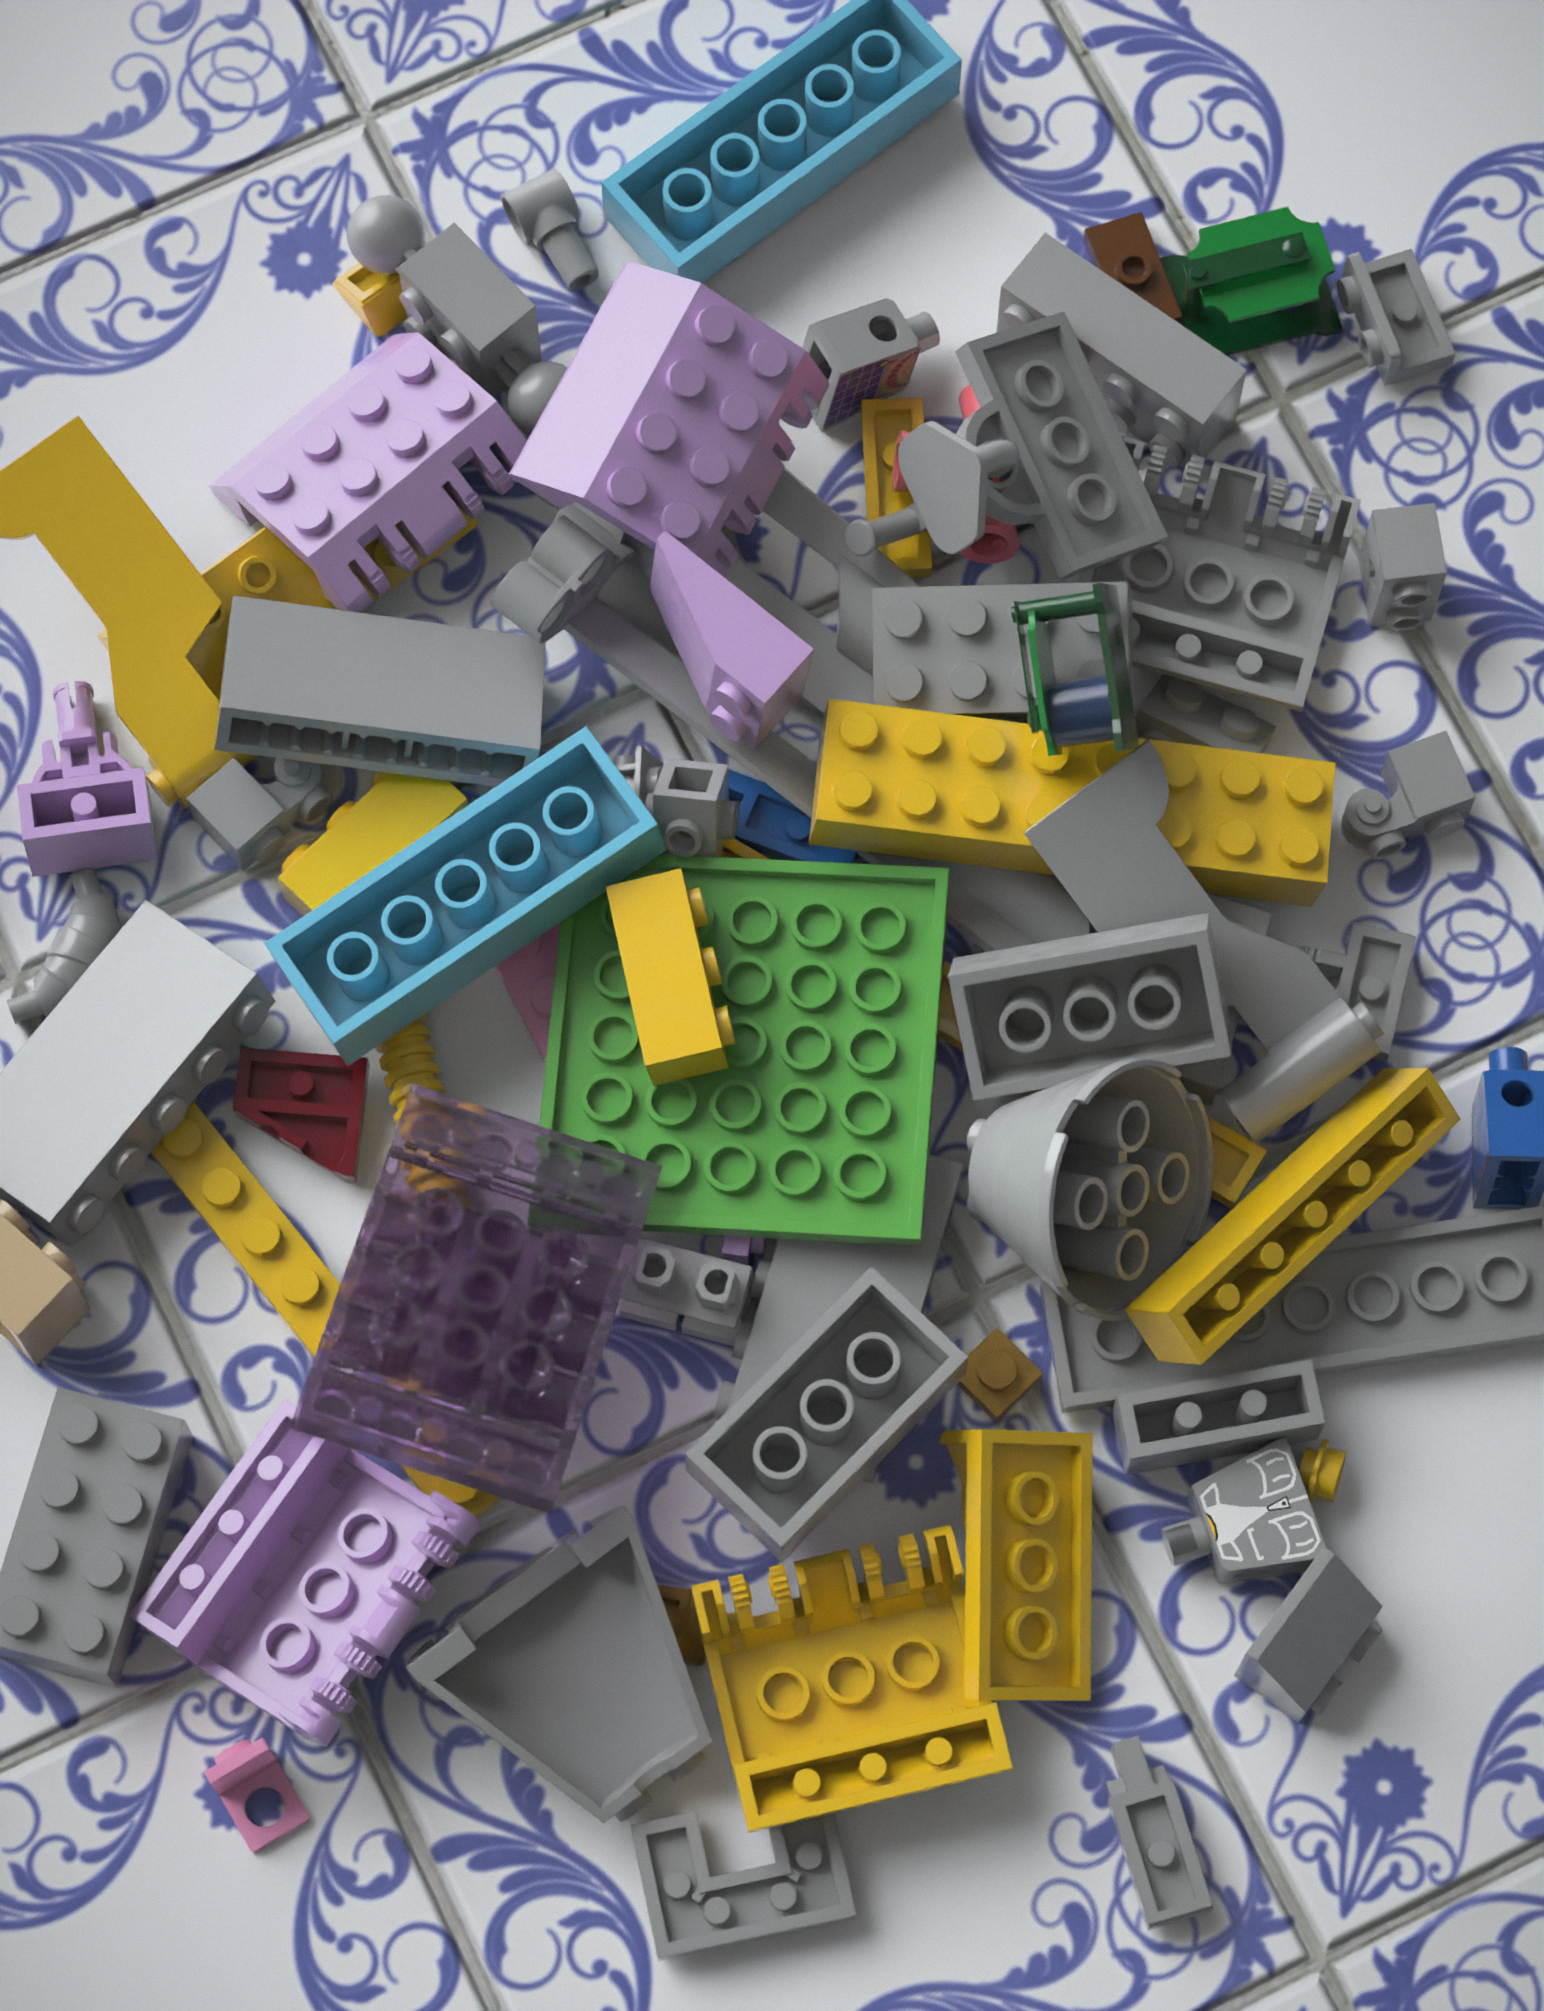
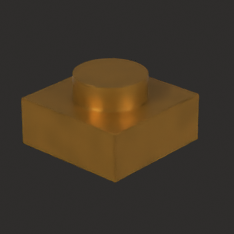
M996 1327L967 1355L966 1374L957 1385L996 1423L1042 1379L1043 1372Z

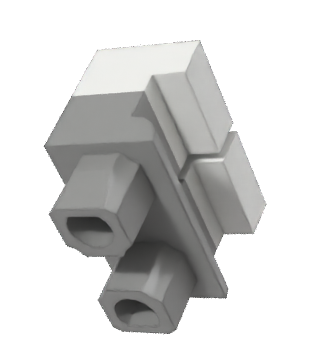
M638 1237L620 1298L623 1299L620 1317L676 1331L680 1315H684L682 1333L734 1346L740 1324L743 1319L746 1320L752 1296H750L754 1281L752 1267Z

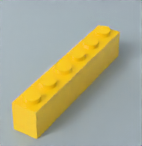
M1383 1068L1124 1309L1158 1361L1202 1365L1461 1120L1429 1068Z

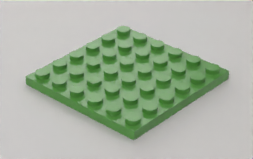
M658 855L619 883L681 868L688 890L700 887L709 925L697 927L702 949L714 947L722 984L711 986L715 1008L727 1006L736 1044L724 1046L729 1068L653 1086L645 1067L607 891L560 922L530 1220L533 1225L922 1247L951 878L949 868L702 856L683 858L676 855Z

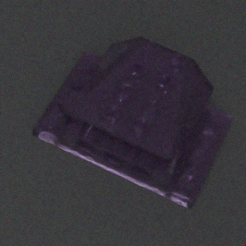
M412 1084L293 1415L290 1428L297 1432H303L551 1514L662 1166Z

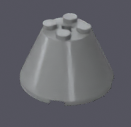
M1130 1058L1118 1061L1007 1103L994 1111L988 1119L976 1120L967 1135V1148L971 1154L968 1174L969 1195L967 1198V1210L970 1216L975 1220L983 1221L1072 1308L1092 1318L1106 1321L1130 1319L1124 1309L1181 1257L1187 1243L1194 1245L1200 1240L1211 1200L1214 1170L1212 1135L1208 1117L1199 1095L1189 1094L1179 1080L1182 1073L1165 1062L1147 1058Z

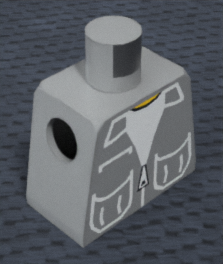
M1286 1437L1264 1446L1191 1486L1187 1496L1194 1518L1161 1528L1162 1540L1173 1566L1207 1555L1217 1582L1223 1584L1305 1572L1322 1548L1326 1547Z

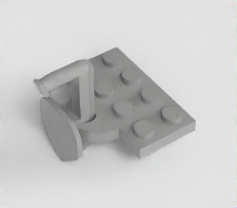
M1064 311L969 341L955 351L980 408L964 419L956 434L934 421H929L919 425L906 435L899 445L898 461L902 476L914 503L904 510L872 521L862 519L852 521L845 532L846 544L856 556L864 557L870 555L875 548L928 531L939 549L945 553L954 554L965 550L983 536L986 514L993 519L1011 525L1034 523L1060 580L1154 547L1168 538ZM993 478H999V482H995V481H991V480H992Z

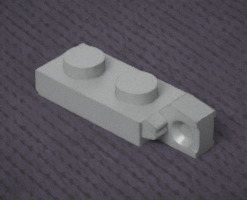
M1139 1735L1112 1743L1113 1746H1110L1119 1778L1105 1783L1109 1795L1107 1802L1147 1931L1214 1910L1173 1778L1168 1779L1164 1765L1149 1769Z

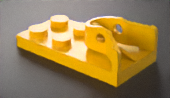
M991 1429L944 1431L940 1438V1444L947 1445L963 1485L961 1505L966 1530L964 1700L1091 1701L1093 1433Z

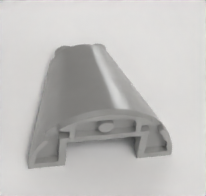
M623 1505L596 1516L590 1521L593 1528L580 1537L573 1530L511 1572L445 1624L444 1627L449 1633L446 1637L436 1644L432 1639L424 1643L406 1664V1669L416 1681L603 1823L614 1815L622 1822L636 1814L652 1799L646 1790L648 1786L666 1773L670 1775L673 1781L688 1775L706 1759L701 1750L712 1743L634 1518Z

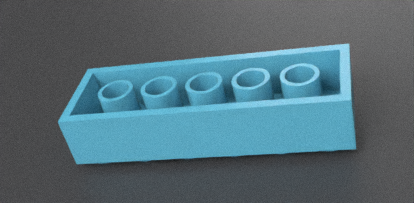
M850 0L603 180L601 188L604 217L650 268L703 284L958 96L960 93L962 59L908 0Z
M585 726L264 944L343 1061L349 1066L606 891L605 886L619 883L666 851L667 848L658 823L588 727Z

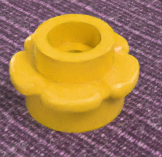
M1327 1439L1321 1441L1318 1450L1306 1447L1299 1468L1304 1487L1307 1488V1495L1311 1503H1313L1315 1498L1334 1502L1341 1480L1347 1452L1328 1447L1329 1440Z

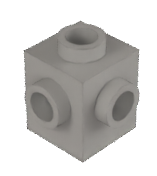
M666 758L653 793H648L645 807L658 823L667 848L660 855H676L683 858L692 856L719 857L725 839L734 840L739 818L738 802L729 801L728 765Z

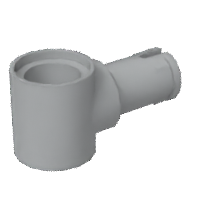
M552 168L501 194L502 206L519 239L525 244L533 241L537 249L547 252L569 292L581 290L598 278L599 270L576 231L579 226L576 218L580 215L576 200L558 169Z

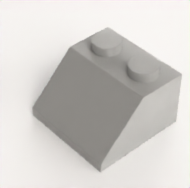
M1324 1546L1245 1653L1234 1676L1298 1723L1309 1708L1321 1716L1344 1684L1333 1675L1348 1655L1357 1662H1360L1382 1632L1372 1622L1383 1606L1341 1559Z

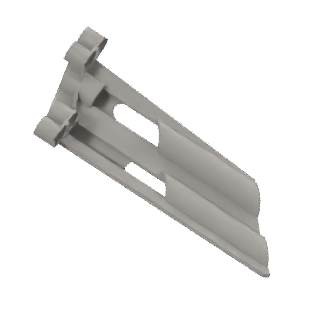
M785 468L762 511L839 568L837 632H833L754 572L740 553L735 531L730 530L725 525L722 526L721 531L734 546L738 556L731 568L723 567L728 573L726 577L728 581L814 648L803 697L800 701L823 718L829 699L873 704L872 588L922 586L878 548H875L870 555L864 557L856 556L852 553L845 540V532L849 523ZM577 502L560 509L553 523L535 545L530 558L515 565L501 581L491 598L490 605L540 644L547 642L563 629L812 818L817 769L815 762L773 730L754 750L741 739L739 741L728 739L712 724L710 714L705 710L649 590L655 551ZM1000 719L1010 722H1028L1027 719ZM854 850L871 864L949 868L951 878L947 922L986 952L1086 935L1090 932L1089 920L1055 875Z

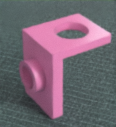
M264 1738L254 1743L247 1739L232 1745L214 1759L215 1766L204 1772L212 1787L221 1797L252 1853L258 1852L310 1820L307 1811ZM263 1788H270L279 1792L285 1803L281 1819L268 1827H260L253 1824L246 1814V1803L249 1797L255 1791Z

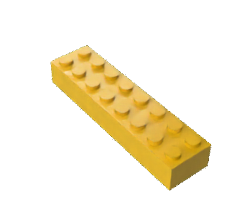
M829 699L820 730L809 845L1055 875L1023 832L1134 749L1115 751L1114 740L1063 747V754L1048 756L1043 731L1032 734V729L1026 723ZM1138 738L1139 746L1148 739ZM1149 739L1163 763L1169 787L1166 811L1155 825L1204 891L1218 896L1313 907L1328 881L1335 763Z

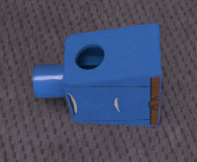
M1497 1048L1489 1053V1070L1482 1072L1472 1105L1473 1208L1517 1210L1539 1206L1544 1192V1071L1528 1070V1055L1521 1048Z

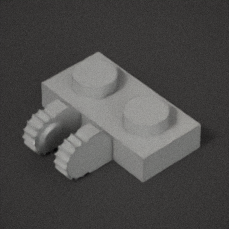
M1354 921L1345 955L1308 946H1301L1299 949L1306 952L1312 958L1325 977L1340 976L1337 993L1350 1009L1362 1003L1384 1032L1383 1035L1375 1040L1382 1052L1373 1058L1387 1062L1416 936Z

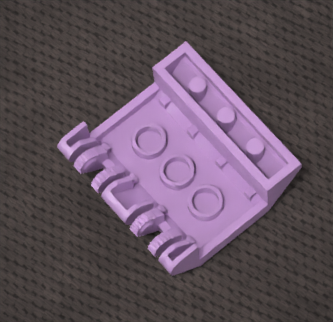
M628 261L624 264L508 476L560 509L574 502L579 503L654 551L657 538L666 530L726 578L728 573L723 566L731 568L738 553L721 531L722 526L725 525L730 530L740 534H750L756 523L755 517L752 515H760L785 469L781 460L788 462L795 450L791 439L779 425L780 419L796 428L806 429L813 417L812 411L809 409H817L830 384L805 349L704 284Z
M419 332L393 334L216 479L209 487L212 493L245 524L250 527L259 520L315 572L325 597L338 610L362 613L373 604V599L348 567V564L376 597L380 598L391 589L386 575L364 550V547L377 537L393 562L401 569H404L405 572L410 573L421 564L414 550L427 559L467 525V521L461 511L469 518L475 519L485 510L480 497L467 483L458 469L470 460L483 476L487 485L494 491H497L498 494L503 495L514 486L508 473H510L527 440L498 401Z
M284 1399L131 1611L129 1617L209 1677L305 1739L326 1747L343 1724L335 1716V1713L340 1711L350 1714L357 1704L356 1699L347 1690L357 1674L371 1679L375 1678L382 1668L374 1660L375 1656L389 1658L421 1612L413 1602L418 1600L426 1603L436 1591L430 1585L429 1580L425 1578L434 1564L452 1568L460 1556L452 1546L457 1545L465 1548L482 1523L469 1511L437 1491L433 1490L431 1495L428 1496L354 1451L333 1428Z

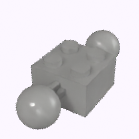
M391 195L375 196L361 203L355 209L348 222L347 242L349 249L357 262L366 269L379 274H399L402 288L399 299L406 311L407 320L404 321V326L407 332H419L493 398L508 387L507 404L510 416L518 429L530 437L568 368L557 362H539L542 356L536 305L455 222L424 246V224L421 216L410 203Z

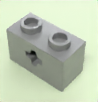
M1435 503L1372 510L1358 558L1370 627L1387 625L1390 630L1404 631L1419 627L1425 621L1432 619L1447 575Z

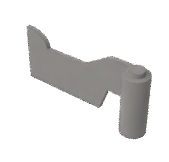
M1148 739L1023 833L1097 932L1209 913L1227 1007H1235L1269 1053V1055L1218 1092L1257 1144L1382 1052L1375 1040L1383 1035L1384 1032L1362 1003L1350 1009L1306 952L1234 923L1222 915L1155 825L1166 811L1169 787L1166 771L1160 756Z

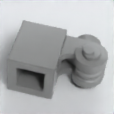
M1447 731L1388 751L1381 775L1391 798L1387 800L1384 794L1370 788L1360 789L1352 794L1347 801L1342 816V834L1355 847L1368 849L1372 859H1381L1403 849L1407 844L1406 837L1412 839L1428 833L1430 838H1439L1460 829L1465 824L1464 820L1469 816L1476 796Z
M233 758L186 798L192 817L218 846L245 871L256 860L259 863H263L272 858L286 841L285 835L290 831V826L300 817L306 822L313 821L330 806L333 801V795L326 789L320 763L276 758L274 770L277 781L271 784H260Z

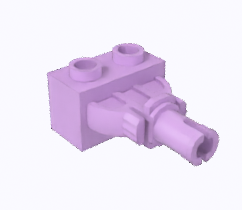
M74 681L77 702L75 708H73L68 682L59 684L53 689L59 729L57 735L60 747V762H57L53 741H45L42 744L43 764L37 770L32 783L17 785L22 838L32 877L158 859L152 803L144 768L132 769L129 763L119 755L117 739L110 732L103 733L105 754L101 756L93 703L94 690L92 685L85 681Z

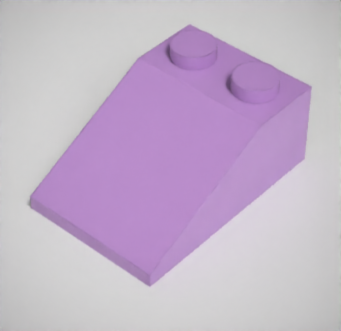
M665 530L656 541L649 590L705 710L710 714L712 724L728 739L732 741H739L741 739L755 750L803 697L814 648Z

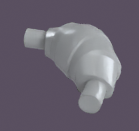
M94 869L80 870L71 876L79 901L71 907L64 926L59 928L45 955L46 961L41 971L33 980L35 990L7 1000L15 1024L45 1014L47 1018L122 929L112 895L102 892Z

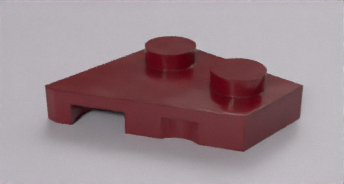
M240 1047L233 1111L238 1118L343 1181L356 1183L370 1069L369 1060L366 1057H361L347 1066L340 1055Z

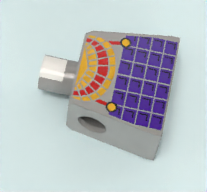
M885 298L809 325L802 348L808 352L830 384L817 409H809L812 411V418L821 432L860 413L861 400L887 399L902 391L909 384L918 355L938 346L940 343L939 330L929 313L924 311L905 319L895 302Z

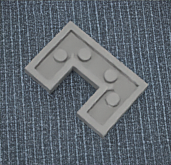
M697 1811L631 1825L658 1961L856 1919L857 1917L835 1813L769 1828L775 1863L710 1877Z

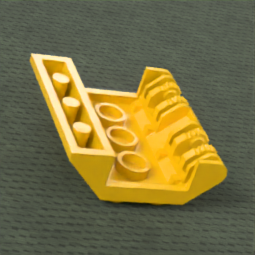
M951 1525L922 1531L928 1567L924 1568L921 1566L914 1534L899 1536L897 1549L901 1566L904 1568L906 1581L883 1586L881 1578L883 1569L878 1551L875 1550L873 1543L858 1546L864 1582L857 1583L849 1549L793 1561L800 1596L793 1599L784 1564L768 1567L770 1573L768 1576L771 1596L775 1599L777 1611L758 1616L752 1615L750 1606L753 1602L749 1583L744 1580L743 1574L728 1577L735 1612L729 1614L726 1613L718 1579L691 1585L703 1648L730 1763L749 1833L1013 1770L997 1703H992L991 1700H964L965 1593L962 1585L963 1568Z

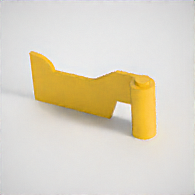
M77 415L0 471V538L24 540L35 535L104 625L107 634L115 711L149 756L148 761L154 771L148 774L146 779L166 806L169 807L177 801L184 809H188L189 805L186 798L231 759L235 758L245 767L259 756L214 750L220 701L186 659L221 607L222 602L79 415Z

